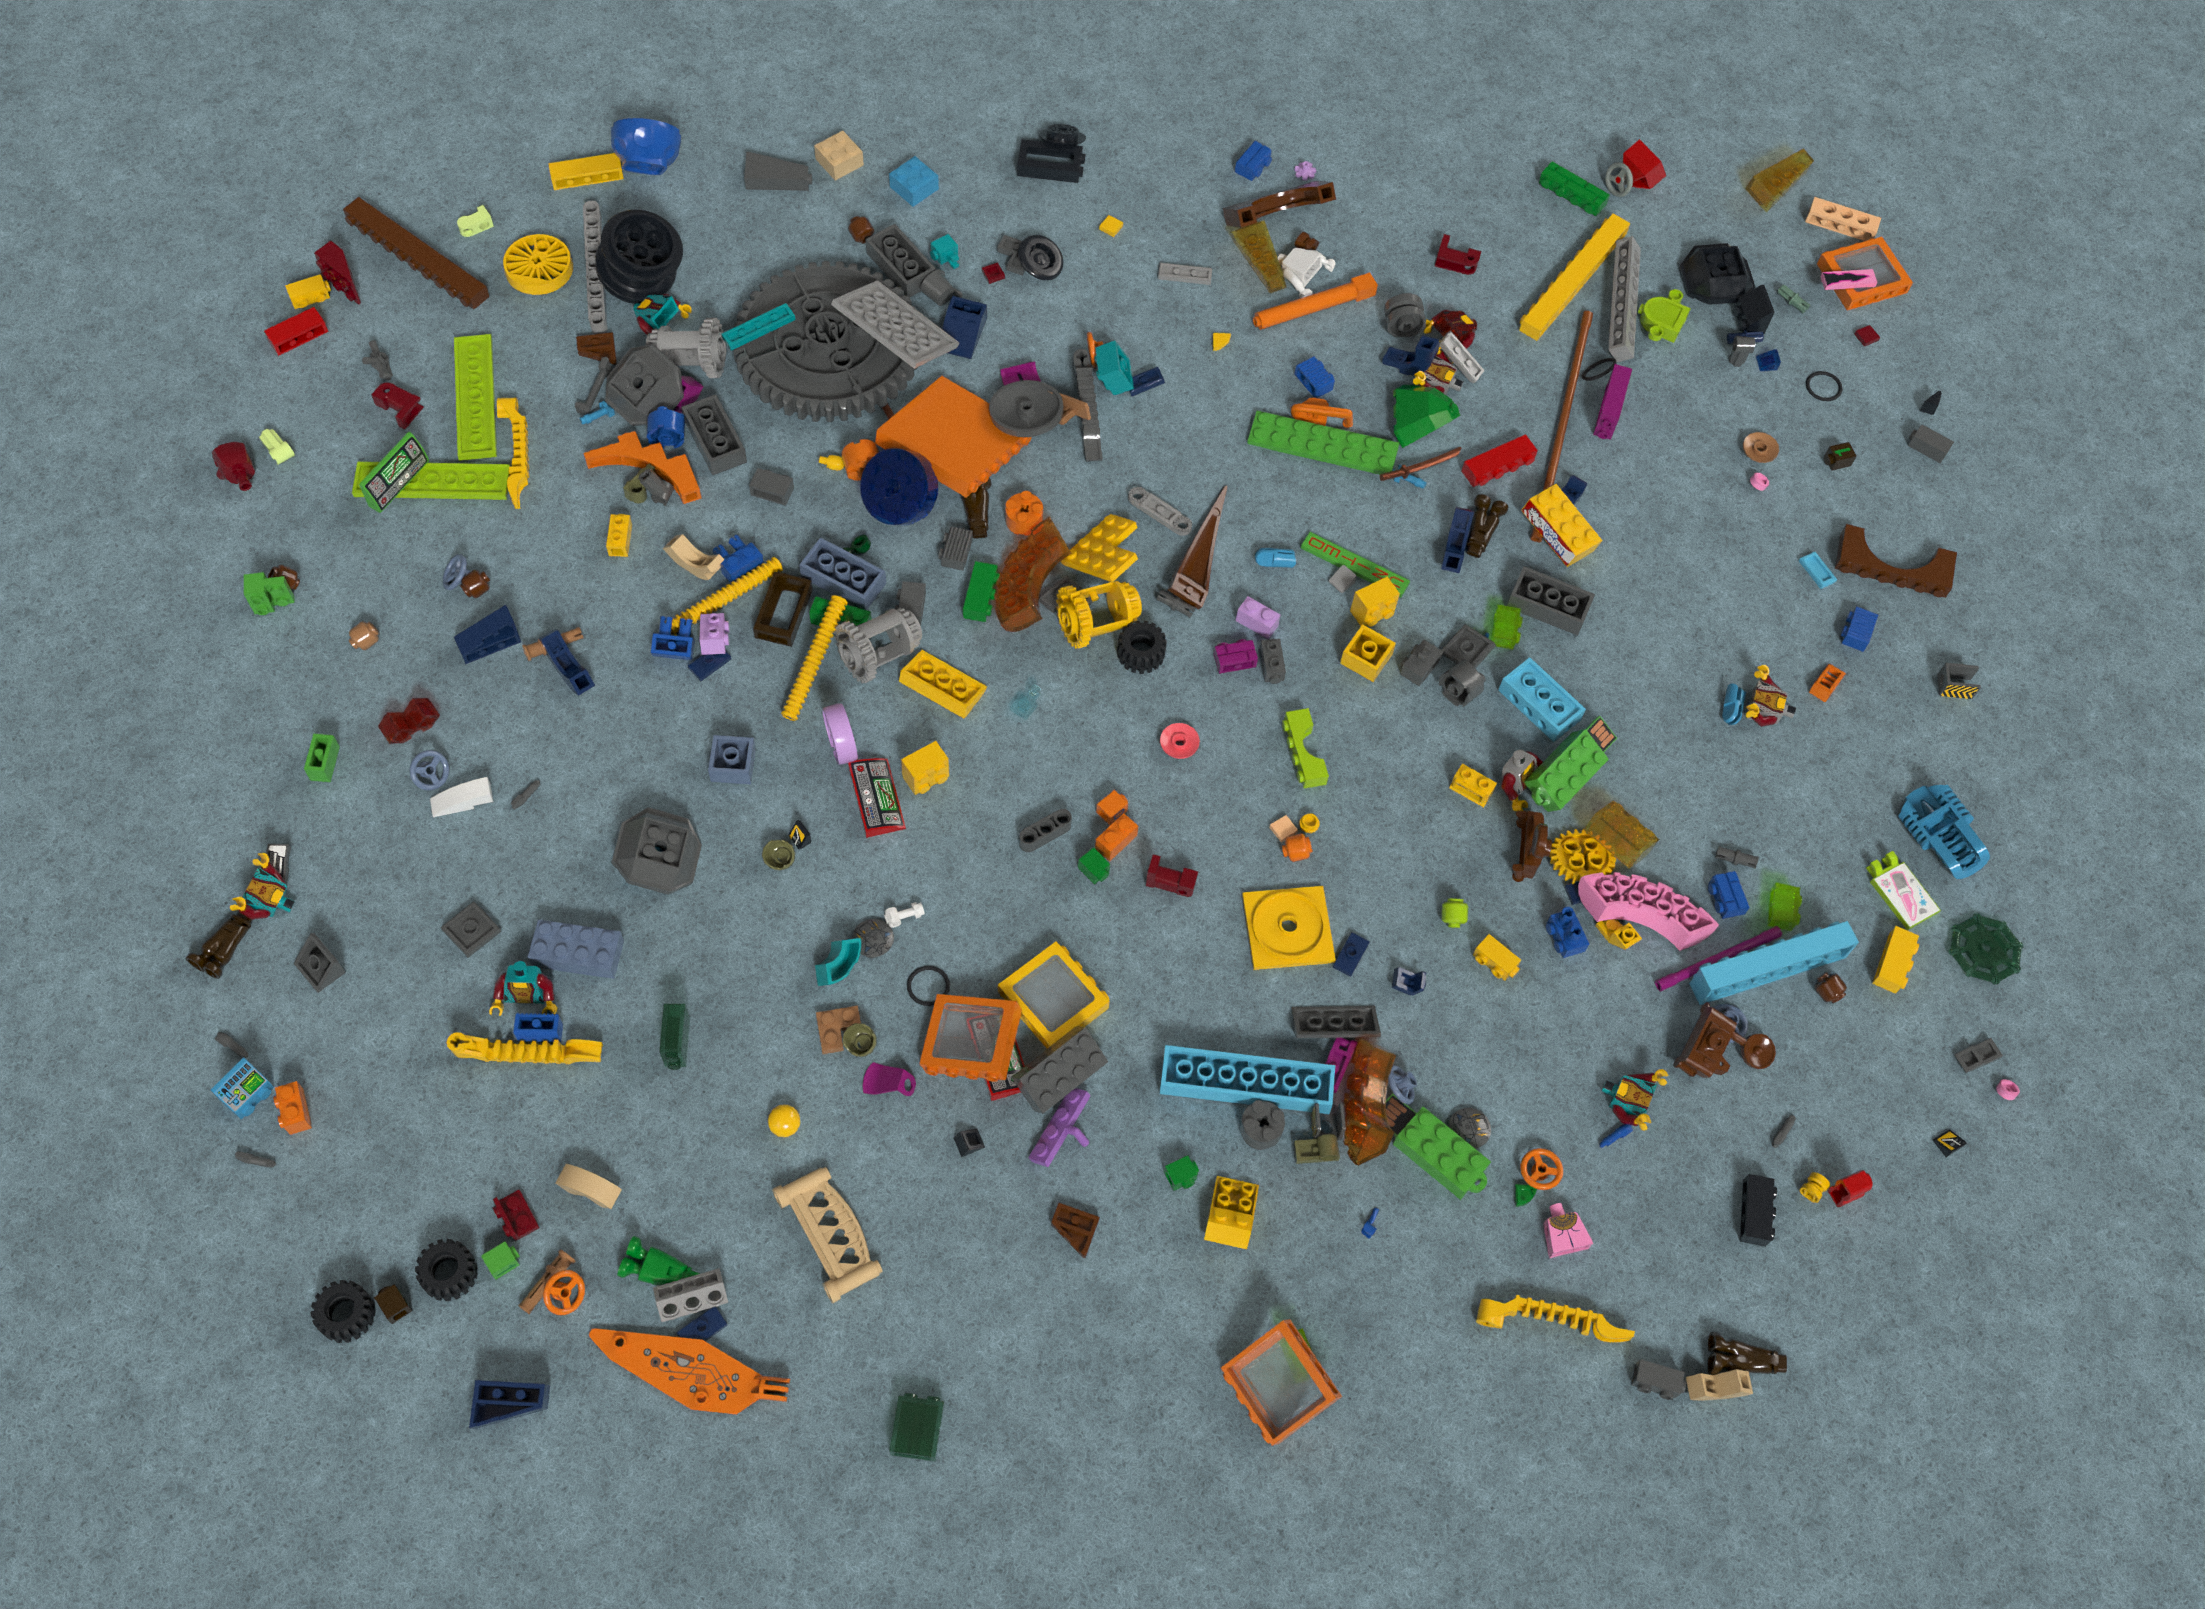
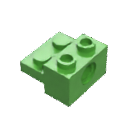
M264 572L244 574V596L254 614L267 615L270 612H275V605L287 606L290 603H295V596L284 576L267 578Z

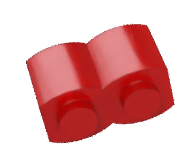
M1860 1170L1837 1180L1835 1185L1829 1188L1828 1193L1836 1206L1841 1207L1862 1198L1866 1192L1872 1189L1873 1182L1868 1173Z

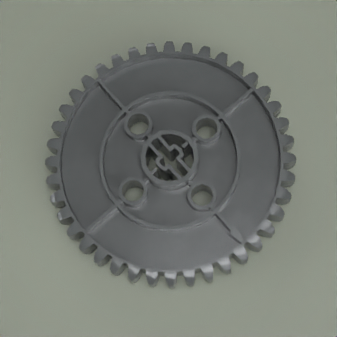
M823 261L822 266L817 267L815 262H810L806 269L802 265H796L795 272L785 269L782 271L783 277L780 278L777 275L770 277L771 284L762 282L759 285L760 292L752 291L750 293V300H746L742 304L743 310L738 312L737 322L734 323L733 328L785 303L795 315L796 320L733 350L738 372L742 375L744 383L750 386L751 392L754 395H760V400L763 403L771 402L772 409L780 410L784 407V414L787 416L797 412L798 419L804 420L807 415H811L813 422L820 421L821 417H826L827 422H833L835 416H839L841 421H847L848 414H853L855 418L862 417V410H866L867 413L871 414L875 412L874 405L877 404L880 407H885L887 405V398L896 399L898 397V390L902 391L907 388V381L913 379L915 376L914 370L918 369V367L915 369L831 305L833 299L878 280L912 306L911 299L908 296H904V291L900 287L894 288V281L891 279L883 281V274L879 272L871 275L870 268L864 267L859 271L857 270V264L852 263L846 268L841 261L836 262L835 266H830L829 261Z

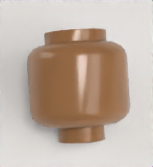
M362 621L349 631L351 639L348 641L355 649L367 650L378 642V634L380 633L371 622L366 623Z

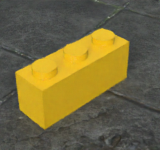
M1895 926L1890 931L1872 984L1895 994L1900 988H1905L1908 982L1906 974L1910 972L1914 961L1911 960L1912 956L1917 953L1919 948L1917 943L1919 935Z

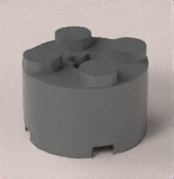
M1463 660L1440 676L1439 686H1443V695L1453 705H1463L1462 707H1464L1483 692L1486 679L1469 661Z
M1256 1100L1245 1109L1240 1123V1133L1245 1143L1258 1150L1275 1146L1279 1142L1285 1127L1283 1111L1275 1104L1267 1101Z

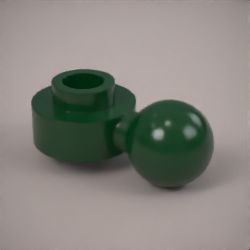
M860 535L852 541L850 548L844 547L842 549L853 555L855 553L864 554L870 549L871 541L866 535Z

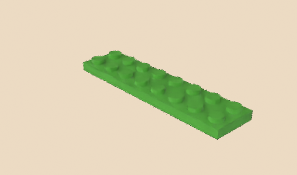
M1256 411L1248 438V444L1379 475L1393 470L1399 448V442Z

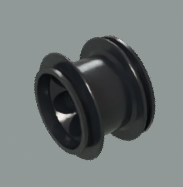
M634 209L614 215L603 227L601 243L596 251L595 265L599 281L611 295L631 304L642 303L648 295L666 294L675 282L677 269L683 258L681 238L676 229L666 219L653 212Z

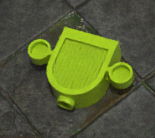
M1673 289L1669 292L1667 298L1654 297L1645 304H1641L1638 310V314H1641L1640 323L1649 332L1648 337L1652 341H1660L1663 338L1670 342H1675L1691 308L1680 304L1683 298V293L1680 290Z

